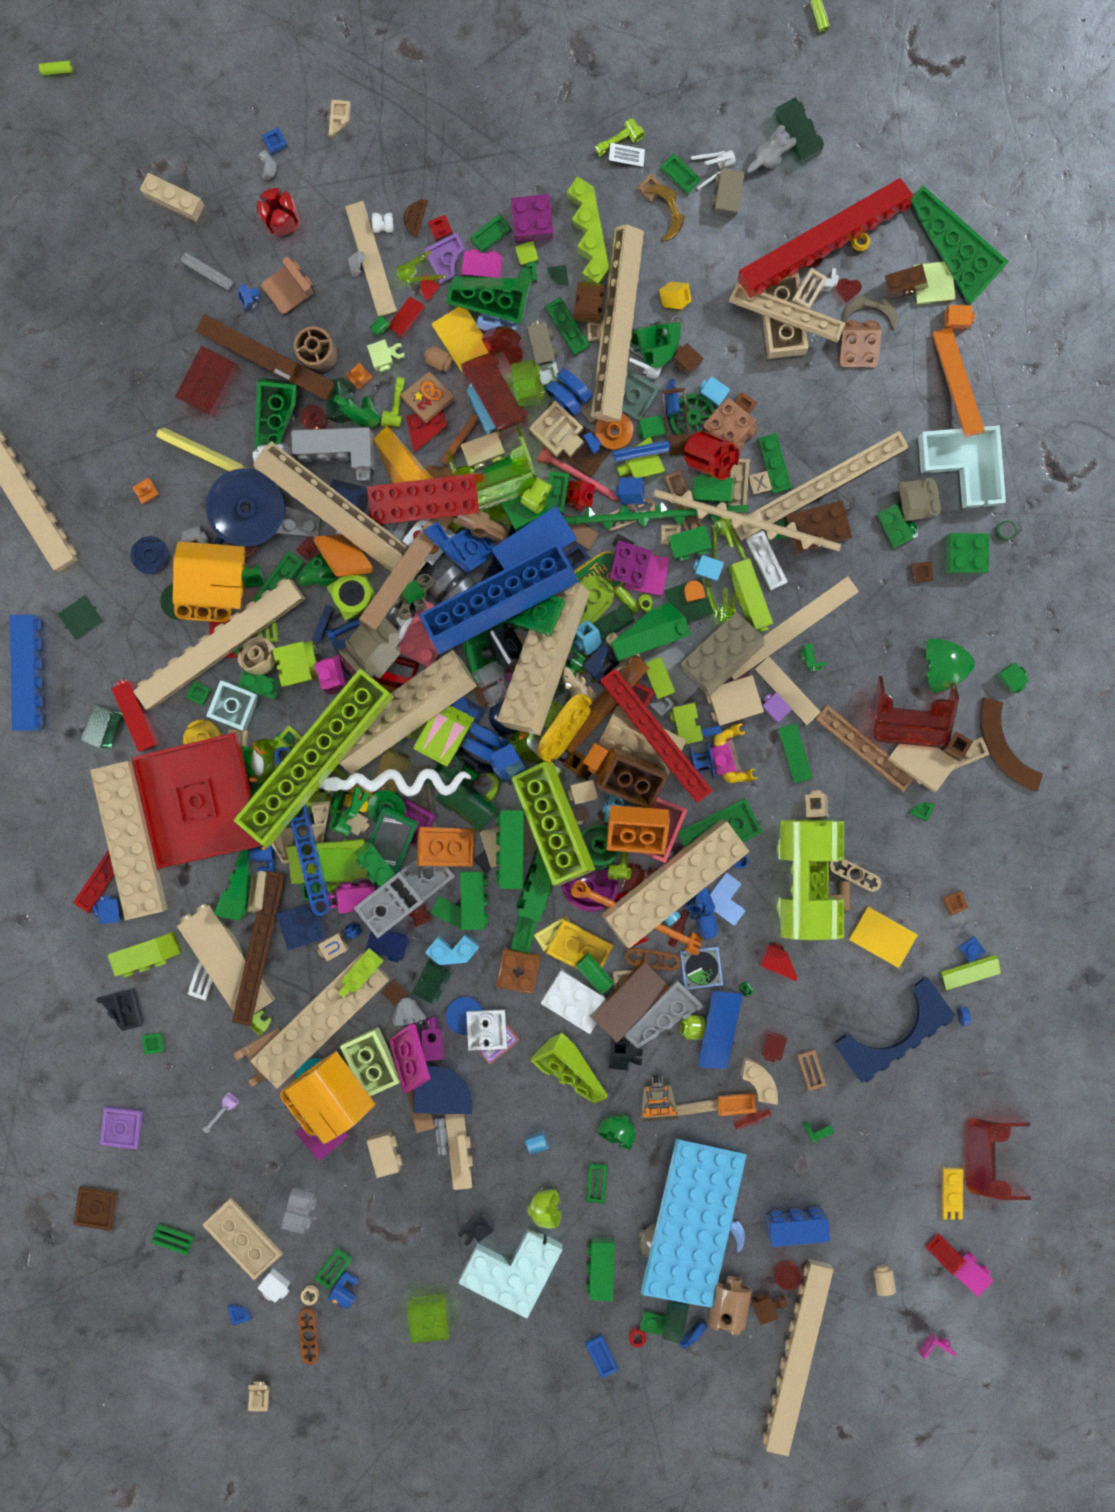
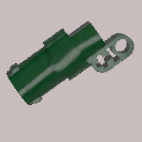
M455 755L452 760L456 761V768L451 767L450 769L430 758L437 764L434 770L439 774L444 785L448 786L451 784L455 776L460 773L458 772L460 761ZM466 778L461 781L456 791L452 794H438L435 798L438 803L448 811L453 810L471 825L470 828L477 832H481L499 810L496 802L489 801L473 788V783ZM426 779L425 782L437 791L433 782L430 779Z

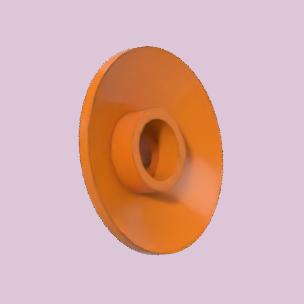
M623 413L621 420L606 422L598 419L595 426V435L603 447L612 450L621 449L632 439L633 425L631 420ZM615 429L618 433L616 435H612L610 431Z

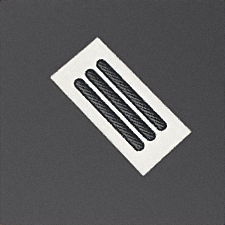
M610 143L609 160L643 167L645 149Z

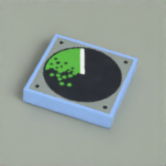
M718 946L700 948L699 955L680 951L685 988L695 989L723 985Z

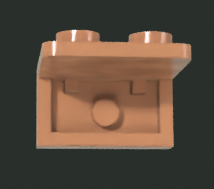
M288 256L282 260L284 267L261 284L264 291L282 314H287L314 293L310 287L313 285L307 275L302 276L299 272L301 270L299 264L295 259L291 261Z
M846 320L842 331L840 366H878L882 335L879 323L874 320H866L865 322Z
M729 398L704 423V428L709 433L733 442L735 447L739 449V452L744 448V443L747 439H752L758 431L757 420Z

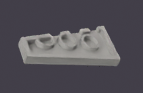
M244 505V512H248L250 510L249 505ZM285 506L284 519L276 534L305 537L319 536L321 518Z

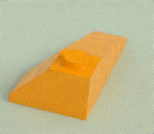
M385 427L373 439L391 483L433 479L389 427Z

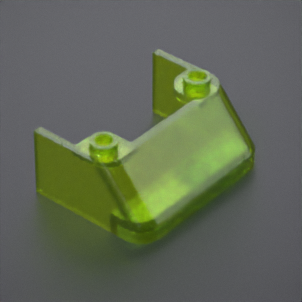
M520 426L516 427L522 445L512 449L510 453L512 464L483 474V482H477L479 511L522 496L528 489L532 488L537 479V474ZM447 452L449 465L454 476L475 473L470 466L456 468L451 452Z

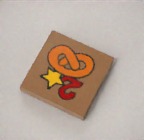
M430 372L400 395L401 399L425 423L455 400L454 396Z

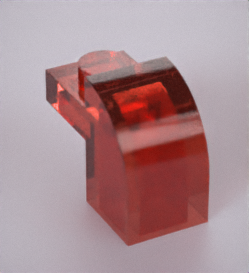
M498 326L486 330L482 341L489 355L492 356L504 352L512 368L519 366L523 358V352L518 346L521 340L518 332L507 326Z

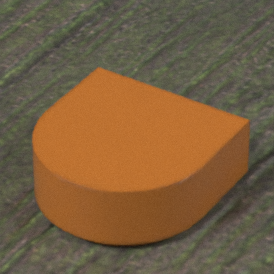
M690 581L686 584L684 588L686 602L706 598L703 585L700 582Z

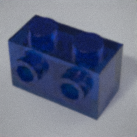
M388 930L377 939L371 931L365 950L370 948L378 956H388L387 959L393 962L403 961L410 936Z

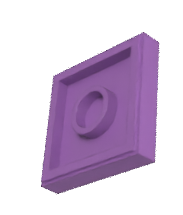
M105 1106L103 1108L99 1145L139 1149L143 1110Z

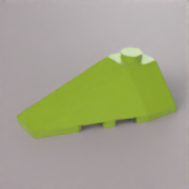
M563 1033L549 1038L531 1057L530 1061L548 1076L551 1073L558 1077L561 1084L571 1085L576 1093L594 1104L607 1099L608 1095L575 1044Z

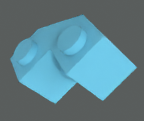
M466 933L454 947L438 936L425 953L439 965L467 963L479 949L480 945Z

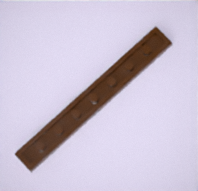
M206 314L203 315L196 332L272 372L280 355H282ZM299 364L292 380L294 384L327 401L336 385L335 382Z
M266 871L262 909L257 911L232 1023L251 1026L286 874Z

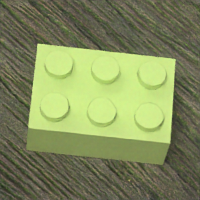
M379 1027L349 1039L340 1046L351 1071L370 1096L400 1083L395 1061Z

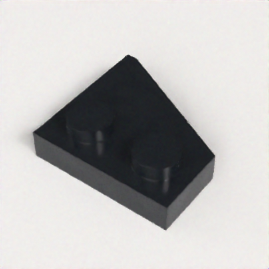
M133 988L96 998L97 1002L102 1003L107 1009V1014L115 1020L116 1025L121 1031L142 1026Z

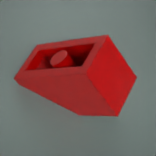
M776 942L773 945L767 943L759 965L797 981L798 977L788 953L783 950L784 946Z

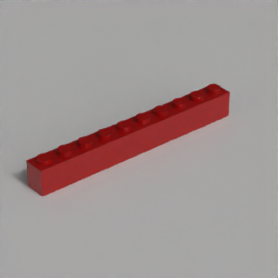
M901 178L893 181L740 269L738 282L750 298L754 295L762 294L766 288L778 285L785 277L795 275L799 269L809 267L818 258H824L832 250L842 248L848 241L859 238L867 230H873L882 221H888L896 213L906 211L911 206L913 193Z

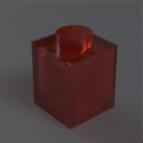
M766 1031L760 1052L762 1056H765V1060L771 1062L781 1061L787 1041L786 1036Z

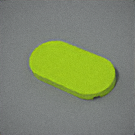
M589 576L580 582L590 594L579 625L587 620L591 623L597 621L613 602V587L607 579L601 576Z

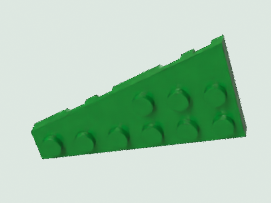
M923 185L913 196L911 206L943 262L950 269L949 271L968 305H971L1009 261Z

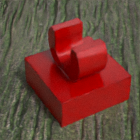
M446 215L428 221L435 241L453 234Z

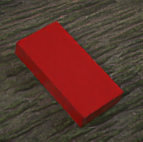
M939 1233L926 1246L953 1276L967 1263Z

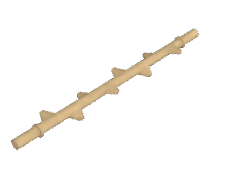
M655 489L653 497L670 501L672 504L677 503L697 509L699 519H703L710 513L731 519L732 526L735 529L742 523L767 531V536L770 540L777 534L801 540L803 549H807L812 544H815L818 547L822 546L839 552L841 544L823 539V537L819 538L797 531L794 522H791L786 528L762 520L761 512L759 511L752 517L728 511L726 503L723 501L716 507L694 501L691 491H687L682 497L677 496L675 493L670 494Z

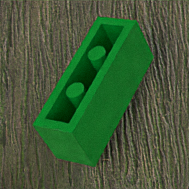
M484 871L460 872L462 930H485V925H489V915L485 914V906H488V894H484V887H488V877L484 875Z
M591 1237V1244L587 1245V1255L591 1256V1263H587V1275H590V1282H586V1294H589L590 1300L613 1301L614 1238Z

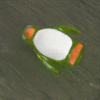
M517 731L510 737L509 741L516 746L518 754L525 761L534 764L545 762L537 754L542 735ZM554 758L551 759V762H552L553 764H554V762H555V759H554Z
M260 739L253 742L250 754L252 759L251 767L254 773L249 779L250 782L257 784L266 782L276 770L277 765L274 754L278 746L277 740Z

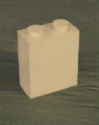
M753 675L723 684L710 696L705 694L708 705L711 704L713 712H711L712 720L718 726L764 712Z

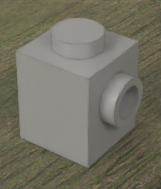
M201 525L183 531L181 542L207 544L210 541L208 532L204 531Z

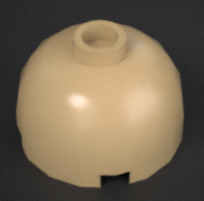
M261 636L251 638L242 646L244 648L242 653L239 652L238 654L239 665L250 674L265 675L277 663L272 650L275 648L274 645L267 638L265 639Z

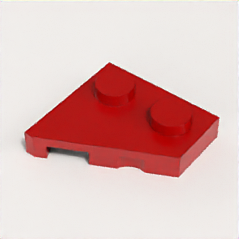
M444 410L440 411L427 423L416 413L405 415L414 453L418 452L422 446L430 442L435 435L447 427Z

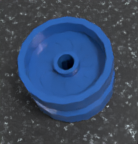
M562 368L556 374L558 383L550 381L544 387V390L553 401H556L572 417H575L581 410L579 403L586 405L593 395L575 375Z
M472 722L468 731L477 737V740L464 737L460 746L490 762L493 760L490 754L496 752L492 748L502 749L510 741L499 736V733L490 728L482 727Z

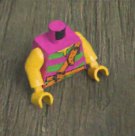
M743 724L731 725L730 729L716 734L710 748L717 774L724 777L727 783L750 782L758 778L752 776V772L756 771L755 769L742 772L732 739L733 736L745 733V731H739V727Z

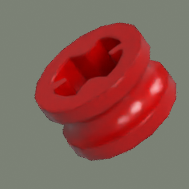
M638 1327L633 1328L629 1332L630 1344L637 1348L642 1347L646 1343L645 1332L641 1331ZM634 1334H641V1341H634Z

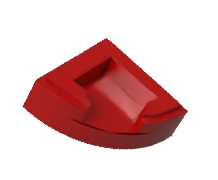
M424 274L421 280V291L425 300L429 302L440 289V286Z

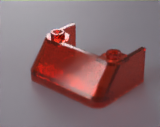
M486 353L462 363V374L464 377H468L495 425L499 439L502 440L527 426L525 417L528 414L523 405L519 406L497 366L500 364L496 356Z
M878 676L873 703L872 732L874 739L879 742L942 748L947 746L951 739L959 703L956 683L951 684L948 700L938 699L932 703L930 711L893 708L892 697L885 694L883 677Z
M971 1117L966 1121L965 1176L966 1187L972 1194L997 1200H1031V1196L1024 1189H1011L1006 1181L996 1180L995 1142L1007 1141L1011 1135V1127L1030 1126V1122L1024 1117Z

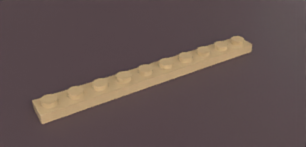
M898 431L747 516L752 517L759 511L763 521L773 524L786 515L795 512L903 452L909 446L901 432ZM744 523L736 529L733 528L740 541L762 530L761 528Z

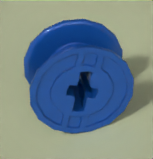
M706 742L707 752L693 754L692 747L689 745L690 761L698 772L710 770L712 778L715 779L714 763L709 743Z

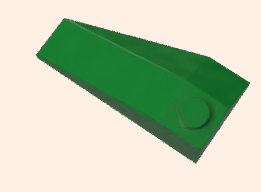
M260 378L257 381L254 450L257 449V446L268 445L271 441L276 445L280 444L296 404V384L267 378Z
M670 603L651 608L648 613L639 618L635 624L626 629L611 644L616 659L619 661L691 636L685 616Z

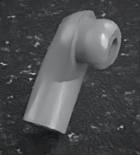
M264 150L259 154V158L264 163V171H262L261 175L263 179L270 180L271 177H274L277 166L268 152Z

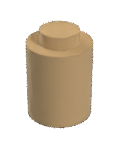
M886 1264L878 1265L877 1269L873 1271L877 1295L889 1296L895 1294L896 1287L893 1269Z

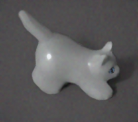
M780 125L768 141L758 145L755 150L756 159L748 167V173L755 171L761 165L770 169L776 168L782 161L781 154L795 145L796 139L789 138L784 125Z

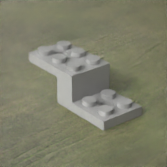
M416 858L355 906L354 909L378 939L452 880L455 875L448 866H417ZM426 868H431L434 871V875L430 879L425 878L423 875V871ZM378 906L386 908L385 916H378L376 914Z

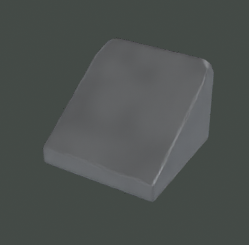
M620 530L612 545L616 547L618 541L634 545L636 540Z

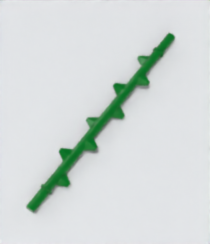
M659 503L655 511L631 513L626 506H622L618 514L595 515L591 508H587L583 516L575 515L573 517H564L568 525L602 522L605 528L610 530L614 521L638 520L642 527H646L649 519L674 517L678 525H682L685 517L698 516L697 509L693 508L667 510L663 503ZM748 505L726 506L728 511L734 513L749 512ZM707 514L710 515L714 522H718L720 516Z

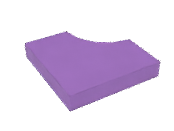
M457 232L423 249L440 285L452 280L454 276H458L456 264L466 249Z

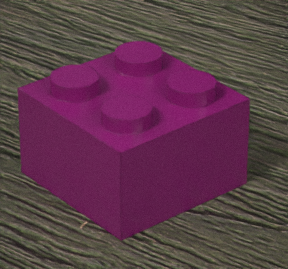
M549 194L511 198L515 243L553 239Z

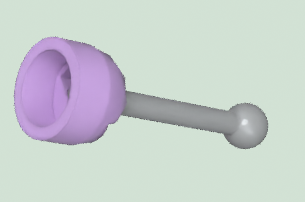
M227 1093L223 1097L222 1109L208 1125L203 1127L204 1133L210 1132L211 1126L225 1110H232L237 1106L239 1101L234 1095Z

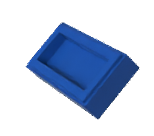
M602 1334L585 1342V1346L601 1378L619 1370Z

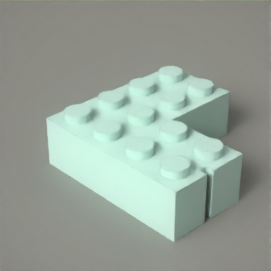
M1000 425L984 427V433L966 438L962 429L920 433L918 435L921 474L959 471L962 509L1003 505L1006 503Z
M529 1226L511 1260L477 1243L460 1275L459 1284L528 1318L562 1252V1243L547 1236L545 1244H543L544 1234Z

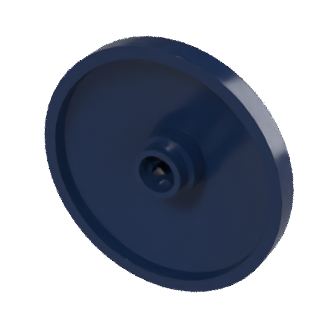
M241 468L229 471L215 481L207 496L206 513L211 527L223 540L233 545L250 547L260 545L276 534L284 519L285 504L283 495L274 481L258 470ZM244 505H249L250 510L248 512L243 511Z

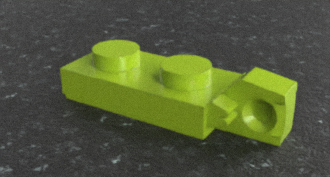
M369 948L343 977L344 979L341 982L344 986L338 994L344 998L350 990L355 993L384 960Z

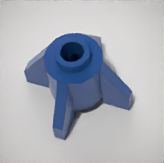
M706 887L681 906L684 908L686 905L688 906L687 909L691 912V919H694L695 913H701L703 909H705L704 913L712 915L715 910L714 902Z

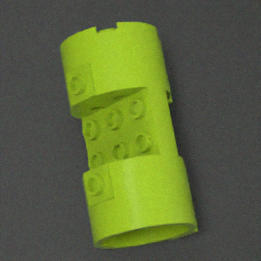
M780 820V840L777 845V853L779 854V859L793 861L791 866V875L793 876L791 894L793 896L779 897L777 902V911L780 917V937L797 940H837L844 938V899L829 897V861L844 860V821Z

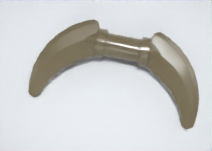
M860 295L851 300L845 308L843 322H846L849 316L856 310L870 307L884 312L891 322L892 329H896L898 321L897 312L893 304L886 298L877 301L865 298V295Z

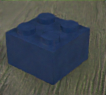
M310 902L276 914L288 950L327 937L322 918L313 913Z

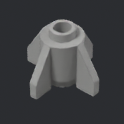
M403 998L397 1004L393 1023L394 1026H397L398 1031H401L411 1024L426 1025V1016L418 1007L416 1000Z

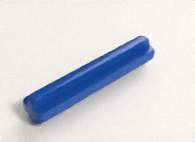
M668 441L616 450L613 452V458L615 462L669 452L670 445Z

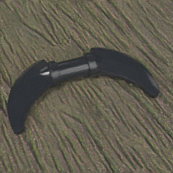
M460 746L455 756L459 760L473 766L476 772L486 774L495 772L491 764L477 761L469 753L465 752L463 747Z

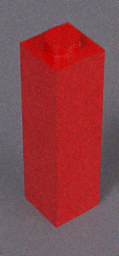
M126 679L116 682V686L111 688L138 752H144L160 745L144 706L133 692L136 689L134 682L127 681Z

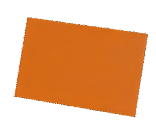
M344 535L315 536V545L336 577L372 573L373 567L362 550Z
M418 827L417 866L474 867L475 831L471 828Z

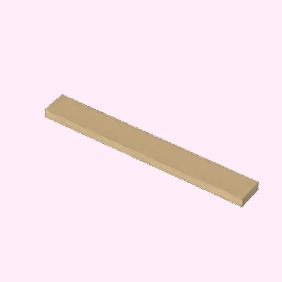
M847 576L764 635V646L731 676L733 681L858 593V589Z

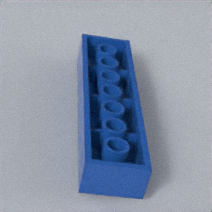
M557 542L420 613L419 616L436 650L441 654L578 583L572 566Z

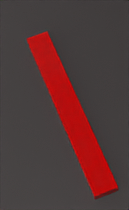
M616 668L600 680L601 684L694 801L698 803L713 790Z

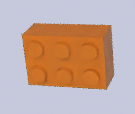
M610 805L607 850L665 855L669 830V810Z

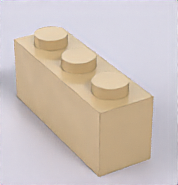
M150 173L147 174L140 188V191L146 198L197 222L204 207L201 198Z

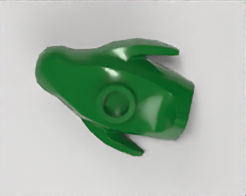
M321 553L314 556L296 575V583L301 587H307L308 585L328 586L339 579L335 576Z

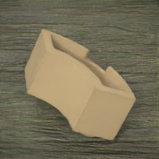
M743 1056L740 1074L742 1079L749 1081L755 1087L756 1098L759 1102L777 1105V1088L769 1072L759 1062Z

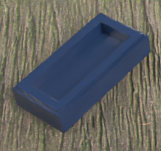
M325 605L312 640L317 643H322L335 611V608Z

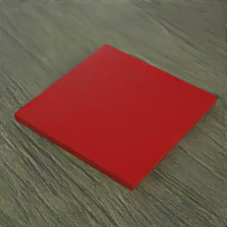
M237 732L131 757L157 869L262 846L233 821L252 799Z

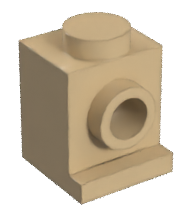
M817 790L805 795L808 819L829 818L828 800L825 793ZM821 802V807L817 809L815 804Z

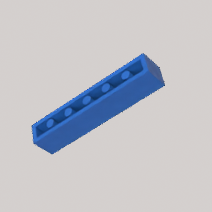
M10 615L12 731H38L43 726V716L40 715V707L43 705V699L40 696L42 677H40L39 669L42 668V659L39 657V650L42 647V642L39 638L41 620L38 619L37 615Z

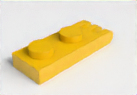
M943 1167V1220H947L948 1212H950V1220H955V1212H957L958 1220L963 1219V1168Z

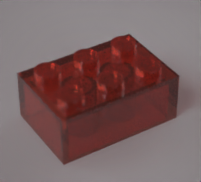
M201 345L175 397L180 402L214 419L239 370V366L235 362Z

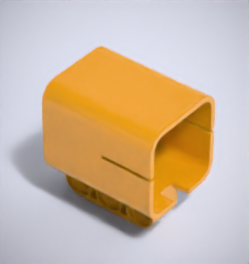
M177 542L173 563V604L176 617L184 620L226 622L231 617L232 608L241 609V598L243 597L244 588L242 580L244 566L242 565L245 564V546ZM200 607H205L207 610H201Z
M337 1051L310 1067L280 1092V1098L305 1132L312 1136L317 1135L323 1144L352 1128L376 1105Z

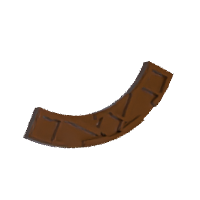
M983 697L981 706L982 735L990 756L1001 771L1012 780L1027 789L1038 792L1043 773L1035 771L1022 763L1011 751L1005 740L1001 722L1003 702Z

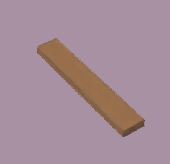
M828 704L815 718L819 724L902 792H905L915 778L888 760L889 755Z

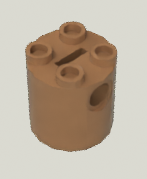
M312 326L306 327L297 334L294 341V352L304 367L316 373H324L336 364L337 349L325 330Z
M727 1276L726 1280H718V1284L715 1287L713 1306L709 1309L708 1315L711 1329L717 1331L721 1329L729 1330V1333L734 1335H740V1332L746 1329L752 1289L742 1284V1279Z

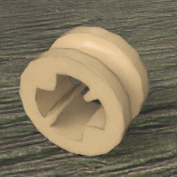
M312 1285L306 1286L301 1293V1300L306 1305H313L319 1297L318 1289ZM307 1291L315 1294L312 1299L306 1297Z

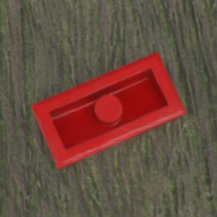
M410 296L392 319L391 325L388 328L403 339L425 310V305Z

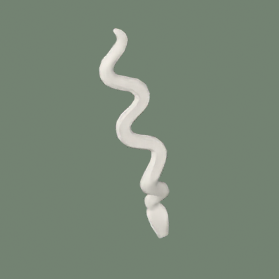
M388 769L373 780H369L359 773L350 775L347 780H341L338 777L326 778L319 788L328 791L349 790L358 784L365 791L374 792L382 787L386 781L393 779L402 794L415 796L420 792L425 780L430 779L440 794L450 795L456 791L464 778L471 779V776L467 772H460L455 776L451 784L446 786L435 770L424 769L419 773L414 784L409 787L398 771Z

